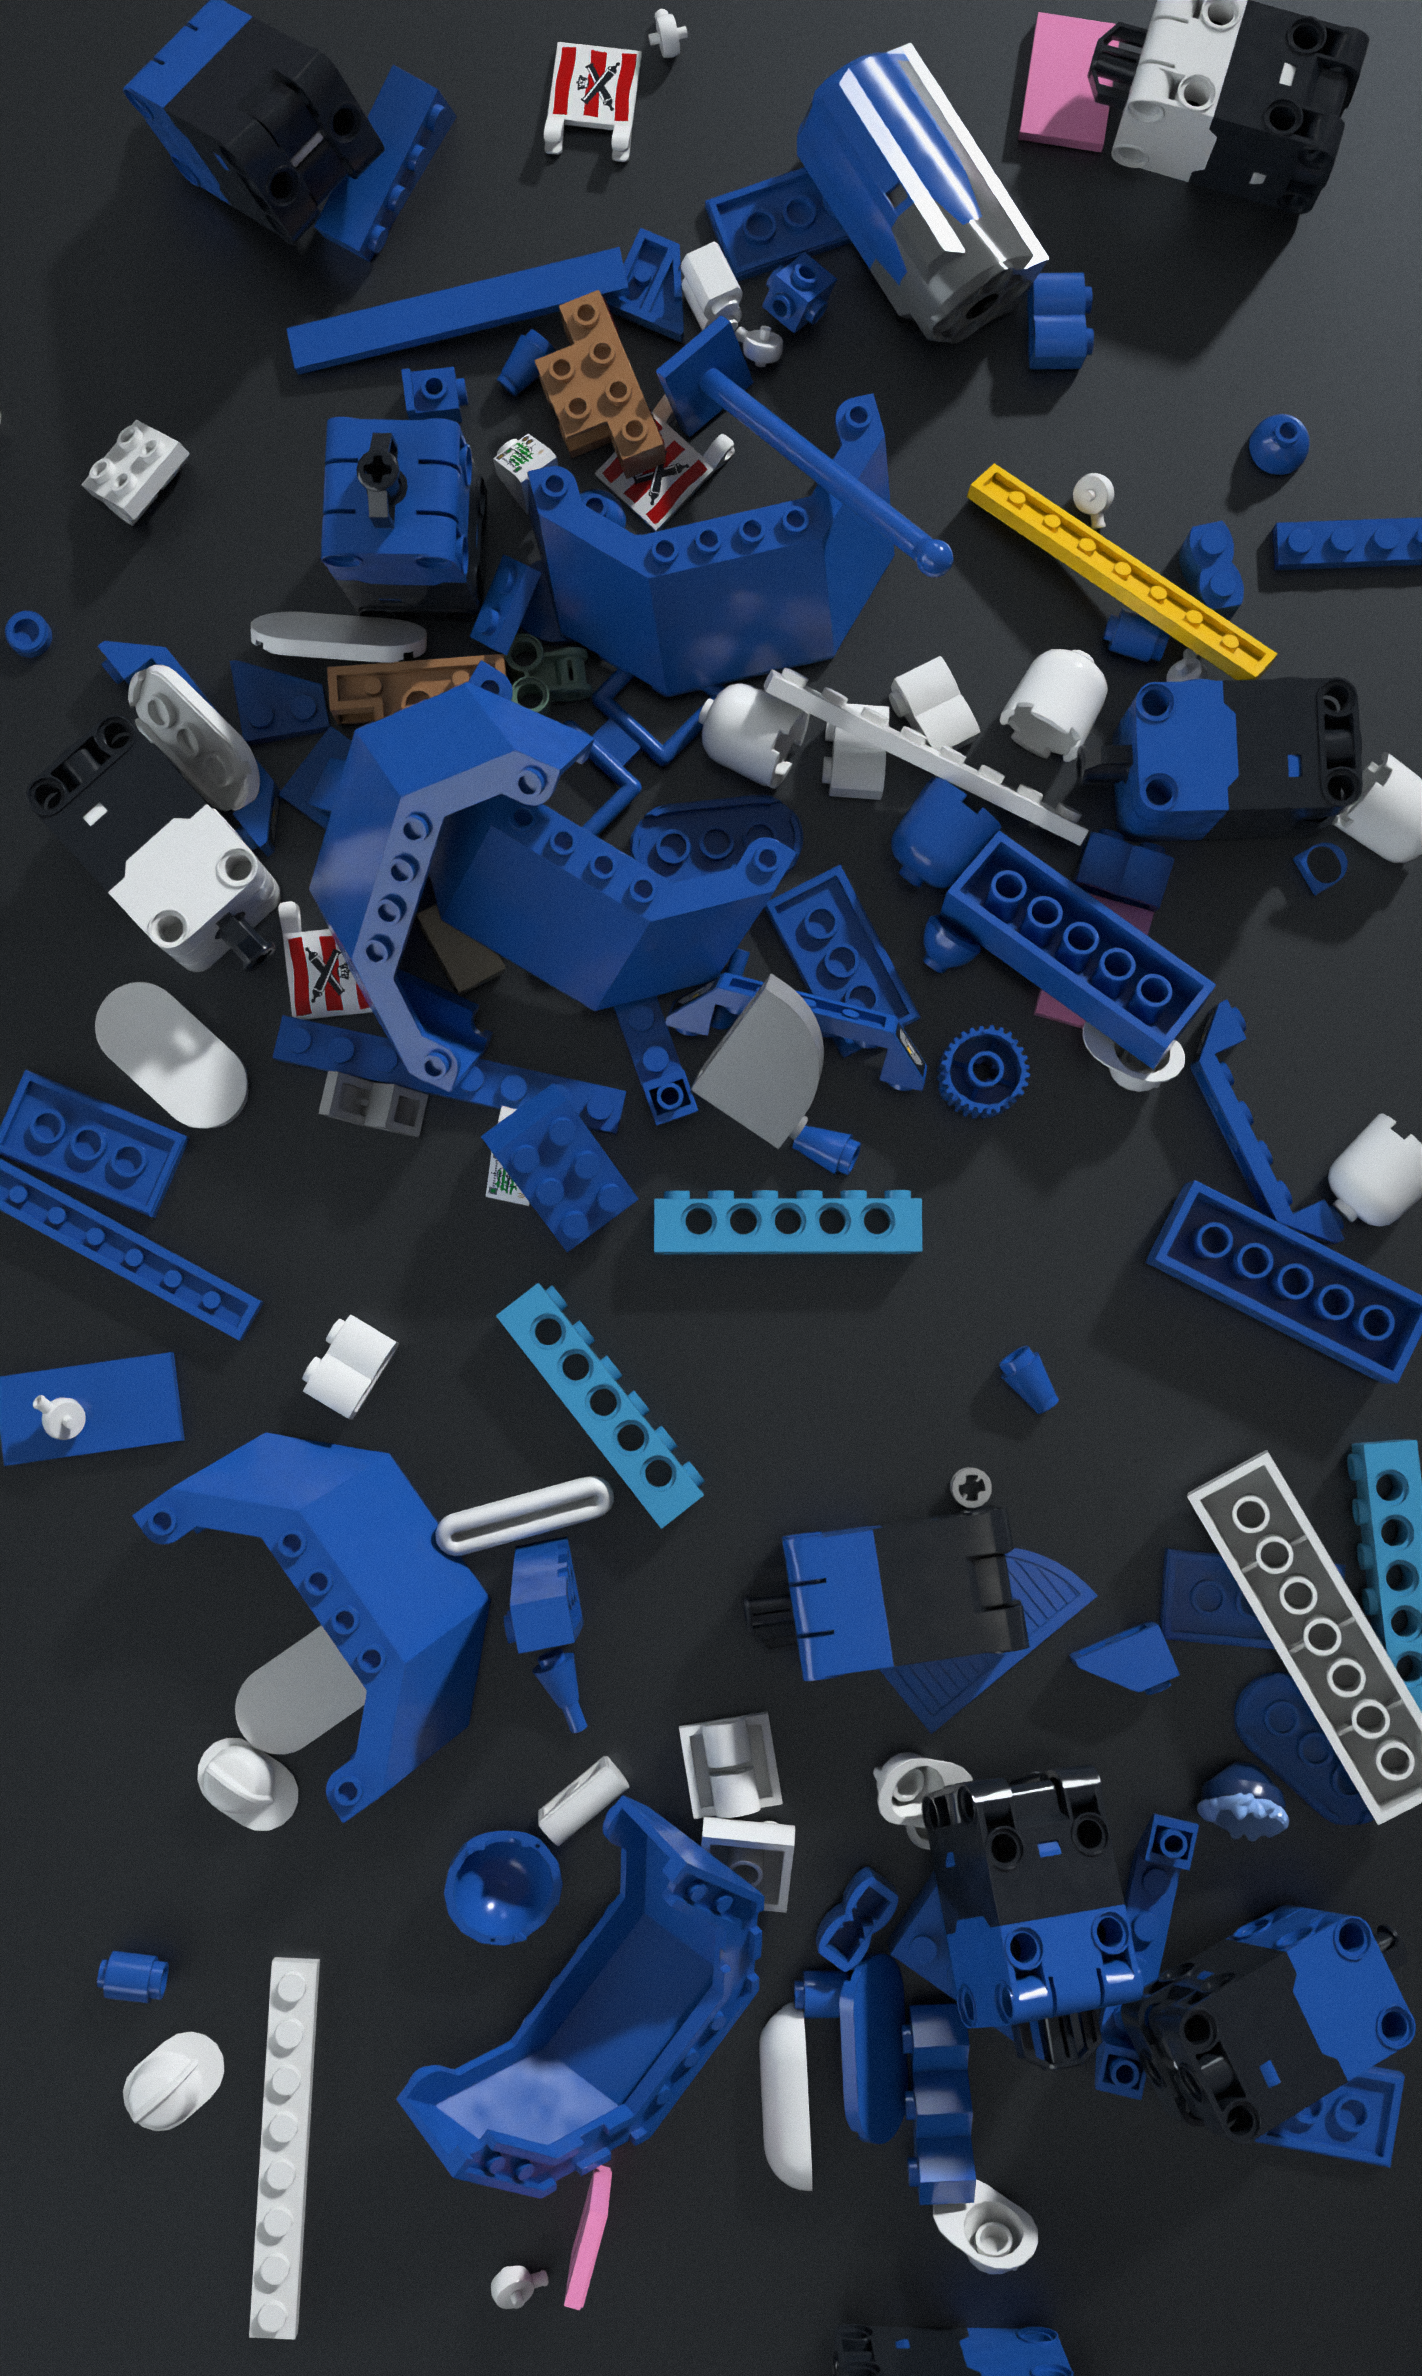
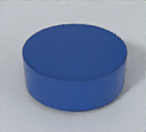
M21 611L8 620L5 627V637L16 653L23 657L32 658L40 656L47 651L52 642V631L49 624L38 613Z

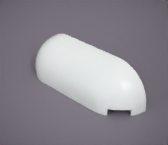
M790 2002L782 2006V2009L770 2018L760 2035L759 2055L764 2150L772 2171L781 2181L798 2190L812 2191L803 2009H795L794 2002Z

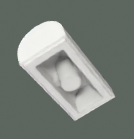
M603 1756L538 1810L539 1827L554 1844L560 1846L630 1786L608 1756Z

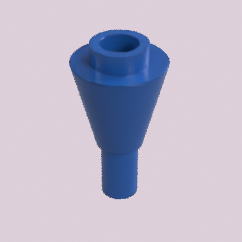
M554 1649L544 1653L537 1659L539 1664L533 1668L532 1672L556 1705L562 1709L571 1733L581 1732L588 1725L578 1703L579 1692L574 1654L563 1653L562 1649Z

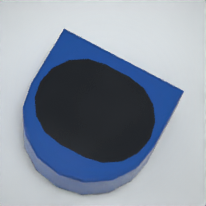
M1323 842L1314 845L1293 858L1314 896L1335 885L1344 877L1347 871L1348 861L1345 853L1340 847L1332 843Z

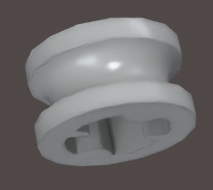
M966 1467L953 1475L950 1481V1492L957 1503L967 1508H976L988 1501L992 1493V1484L985 1472L977 1468ZM975 1475L974 1481L978 1482L981 1480L983 1485L982 1490L975 1493L976 1499L966 1500L968 1495L965 1493L960 1495L959 1485L966 1483V1476Z

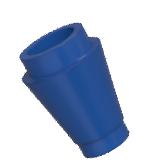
M531 329L526 336L520 335L501 374L496 380L510 394L517 397L521 391L540 375L534 360L554 353L557 350L543 336Z
M805 1125L801 1133L794 1140L792 1148L800 1151V1153L834 1175H838L840 1172L848 1176L859 1156L861 1143L853 1140V1135Z
M1023 1346L1007 1355L999 1363V1367L1003 1371L1001 1378L1037 1414L1048 1411L1058 1403L1059 1398L1055 1394V1390L1038 1352H1032L1029 1346Z

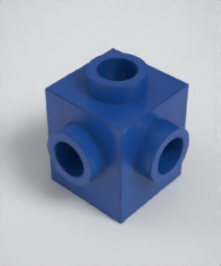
M804 252L786 267L779 265L772 272L766 283L769 291L762 307L790 331L796 333L808 322L814 325L823 316L828 307L827 301L837 278Z

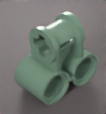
M523 633L515 635L508 655L504 654L509 676L516 681L512 686V702L519 704L521 698L525 695L536 694L542 698V702L539 706L530 710L549 717L551 702L579 701L592 696L593 688L587 683L584 662L588 659L586 649L567 647L544 653L541 642L536 637ZM523 652L532 653L536 657L535 662L526 667L517 665L514 659ZM568 669L573 671V680L569 679Z

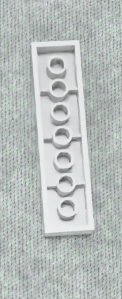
M1268 1450L1259 1453L1188 1492L1187 1497L1376 1823L1380 1825L1421 1804L1422 1712Z

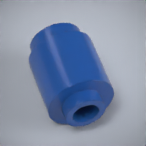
M1122 608L1118 616L1110 615L1103 634V640L1109 641L1108 651L1148 663L1150 659L1161 660L1170 635L1138 613Z
M113 1951L109 1960L103 1959L101 1961L97 1976V1987L104 1988V1998L141 2003H150L152 1999L162 2000L168 1980L169 1964L168 1962L159 1961L158 1956Z
M842 1970L803 1971L802 1980L794 1981L795 2009H803L804 2019L840 2018L839 2004L844 1980L850 1981L852 1975H847V1971L843 1972Z

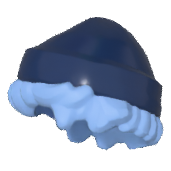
M1234 1762L1202 1786L1201 1802L1197 1805L1198 1814L1205 1821L1213 1822L1227 1830L1232 1839H1239L1244 1834L1249 1841H1256L1260 1836L1271 1838L1288 1828L1289 1817L1286 1814L1283 1792L1276 1787L1272 1779L1260 1767L1250 1762Z

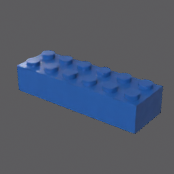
M1001 831L994 835L947 891L939 914L1153 1070L1203 1008L1216 987L1215 983Z
M1196 1180L1183 1185L1145 1263L1382 1384H1398L1422 1335V1295Z

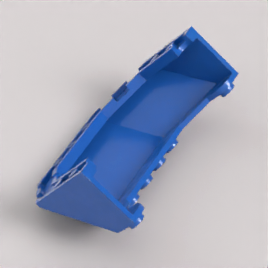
M874 393L850 398L844 401L836 412L835 428L841 447L832 460L890 504L885 433ZM549 466L527 471L529 516L561 636L575 644L578 642L599 655L600 659L627 675L631 673L652 686L653 690L666 698L705 689L714 685H722L769 674L771 669L781 671L784 668L790 669L834 658L844 638L895 555L892 542L819 484L809 497L636 536L583 505L577 482L572 473L567 469L559 466Z
M481 660L468 682L511 701L513 690L509 679L502 672ZM499 794L447 815L429 876L441 921L595 1012L611 1008L612 1006L670 993L675 990L702 985L717 978L776 890L797 852L776 839L762 837L750 843L737 865L732 863L727 870L673 883L546 805H526L506 795Z
M469 682L455 686L444 693L420 701L376 722L359 727L354 731L309 887V891L366 1002L409 1074L450 1093L485 1054L493 1032L486 1029L481 1032L474 1024V1015L477 1013L480 1005L399 969L446 817L499 794L506 795L526 805L536 806L543 804L554 794L560 776L575 762L583 764L588 759L595 739Z
M265 1432L173 1486L132 1515L146 1537L157 1544H170L181 1539L192 1530L196 1534H200L207 1528L261 1537L365 1687L367 1693L357 1749L349 1756L351 1760L338 1768L330 1776L326 1785L327 1800L343 1823L385 1794L469 1726L491 1598L462 1556L448 1555L439 1548L435 1535L439 1523L390 1453Z
M622 1795L617 1803L607 1812L602 1827L604 1836L612 1844L621 1847L620 1893L607 1906L602 1918L587 1938L579 1944L576 1953L561 1973L552 1980L547 1992L533 2011L524 2018L521 2027L510 2041L456 2069L440 2065L419 2068L412 2074L408 2084L396 2100L454 2179L542 2199L557 2190V2180L577 2170L580 2176L585 2175L610 2161V2151L629 2140L634 2146H637L649 2139L759 1991L760 1978L754 1972L755 1960L761 1957L762 1930L757 1926L758 1913L764 1910L765 1896L650 1807Z

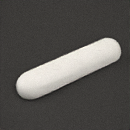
M586 1476L452 1513L439 1522L435 1532L436 1543L446 1554L462 1556L596 1519L605 1515L611 1509L614 1502L613 1489L602 1477Z

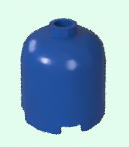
M937 776L935 779L932 777L926 783L891 837L893 856L902 865L898 873L917 888H920L923 882L935 888H948L952 886L1002 828L1000 823L983 807L976 814L962 803L967 795Z

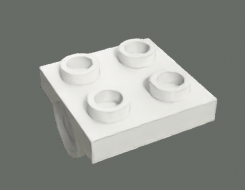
M135 420L131 426L122 430L117 438V443L106 456L98 460L91 467L89 476L81 485L93 497L102 501L118 517L129 525L134 526L158 497L157 493L159 490H164L186 464L190 453L180 442Z
M768 1711L679 1726L694 1819L710 1816L718 1818L739 1817L758 1812L763 1807L783 1804Z

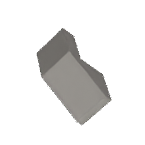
M328 1071L318 1114L356 1125L419 1137L429 1095L395 1084L374 1083L341 1072Z

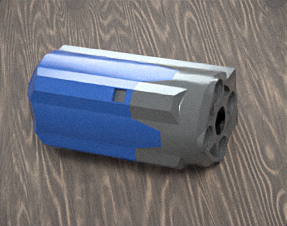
M912 43L886 53L876 52L861 56L841 67L815 90L812 102L797 133V155L898 315L905 319L915 320L927 340L956 344L971 336L976 330L991 320L1017 309L1049 257ZM976 304L981 312L978 316L973 317L969 310Z

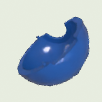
M494 1831L477 1835L461 1846L450 1862L444 1896L448 1914L463 1934L482 1944L506 1946L527 1940V1936L545 1924L556 1905L559 1906L563 1882L558 1861L541 1839L525 1832Z

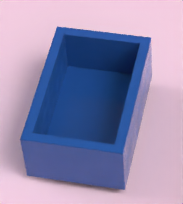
M554 1083L481 1136L566 1252H569L639 1200L577 1112Z

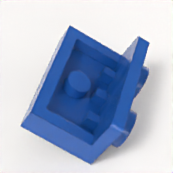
M503 554L469 637L495 651L508 655L542 572Z

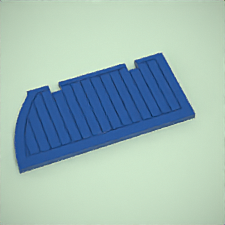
M1014 1548L1005 1555L1012 1597L1020 1599L1024 1608L1029 1648L1005 1653L969 1655L879 1670L932 1734L1094 1600L1097 1594L1076 1574L1058 1562L1028 1550Z

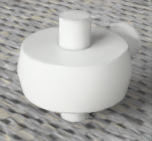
M659 9L655 13L657 32L648 34L650 46L659 44L664 58H673L680 54L679 39L688 38L686 26L677 28L674 15L668 14V11L665 9Z
M761 326L760 330L748 331L744 327H739L736 330L737 340L743 343L744 355L748 359L755 361L756 366L765 367L766 363H774L780 359L783 352V340L778 334L771 332L769 326Z
M1090 473L1083 476L1076 483L1073 490V500L1081 512L1090 515L1092 529L1105 527L1103 512L1113 502L1114 487L1106 476Z
M1187 648L1183 651V659L1176 662L1169 669L1166 681L1183 682L1192 679H1208L1207 669L1196 659L1198 654Z
M39 1395L33 1402V1408L42 1412V1425L51 1437L68 1440L74 1438L82 1431L86 1416L84 1409L76 1400L57 1398L49 1401L45 1396Z
M506 2266L492 2280V2298L500 2308H521L532 2296L535 2288L548 2285L547 2273L545 2270H541L540 2272L530 2274L523 2266Z

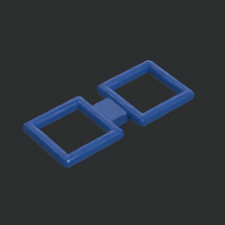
M617 669L592 694L591 700L593 705L608 720L591 736L595 739L588 758L613 780L620 789L582 828L598 836L641 792V783L625 768L642 751L658 765L666 766L702 731L703 724L699 723V715L703 705L662 745L613 699L635 677L631 673L627 675ZM714 685L701 690L710 699L715 700L725 687L723 685ZM567 720L563 723L568 727L589 735L573 720Z

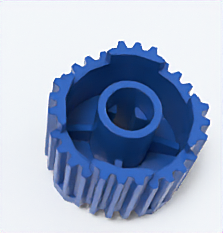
M990 1025L985 1030L983 1026H979L976 1031L974 1028H970L967 1033L963 1031L958 1037H955L943 1051V1055L939 1059L940 1064L936 1070L940 1072L936 1077V1081H940L938 1090L942 1099L948 1102V1106L955 1105V1112L962 1110L965 1117L970 1113L972 1114V1119H976L979 1115L982 1119L987 1117L993 1118L1004 1113L1024 1094L1023 1090L1029 1084L1026 1080L1031 1075L1026 1072L1030 1068L1029 1065L1024 1063L1028 1057L1021 1054L1024 1048L1016 1046L1018 1040L1011 1038L1012 1033L1010 1031L1005 1034L1003 1033L1004 1028L1000 1027L997 1031L994 1025ZM981 1063H984L990 1067L987 1073L993 1074V1078H987L984 1082L976 1078L977 1074L973 1073V1069H977Z

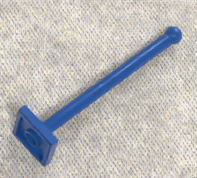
M720 315L656 370L678 425L687 436L691 437L722 409H725L916 561L919 570L924 575L937 578L945 575L951 569L954 557L952 549L946 542L932 539V537L744 391L754 382L732 324L724 316Z

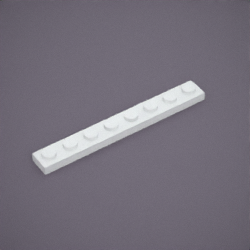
M784 668L782 674L771 669L764 683L765 692L1081 846L1089 830L1079 820L1082 814L1060 802L1056 808H1053L1041 802L1043 795L1040 792L1024 784H1020L1018 789H1015L1003 783L1005 778L1003 774L988 766L981 765L980 769L976 770L964 764L966 757L952 748L943 745L941 750L938 751L925 745L927 737L906 726H903L901 732L885 725L888 718L868 707H864L862 712H858L846 706L848 698L827 687H824L822 693L806 686L808 679L805 676L789 668Z
M275 1957L272 1960L249 2338L295 2340L298 2334L320 1959Z

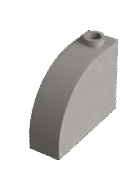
M770 973L698 1071L691 1090L778 1149L788 1137L795 1140L808 1121V1118L804 1115L815 1097L824 1062L823 1038L811 1008L793 988Z

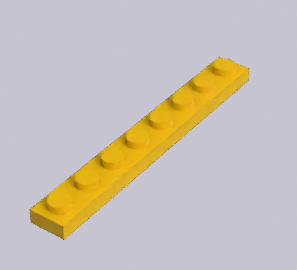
M995 463L970 485L966 497L1233 679L1259 680L1273 664L1278 655L1276 652Z

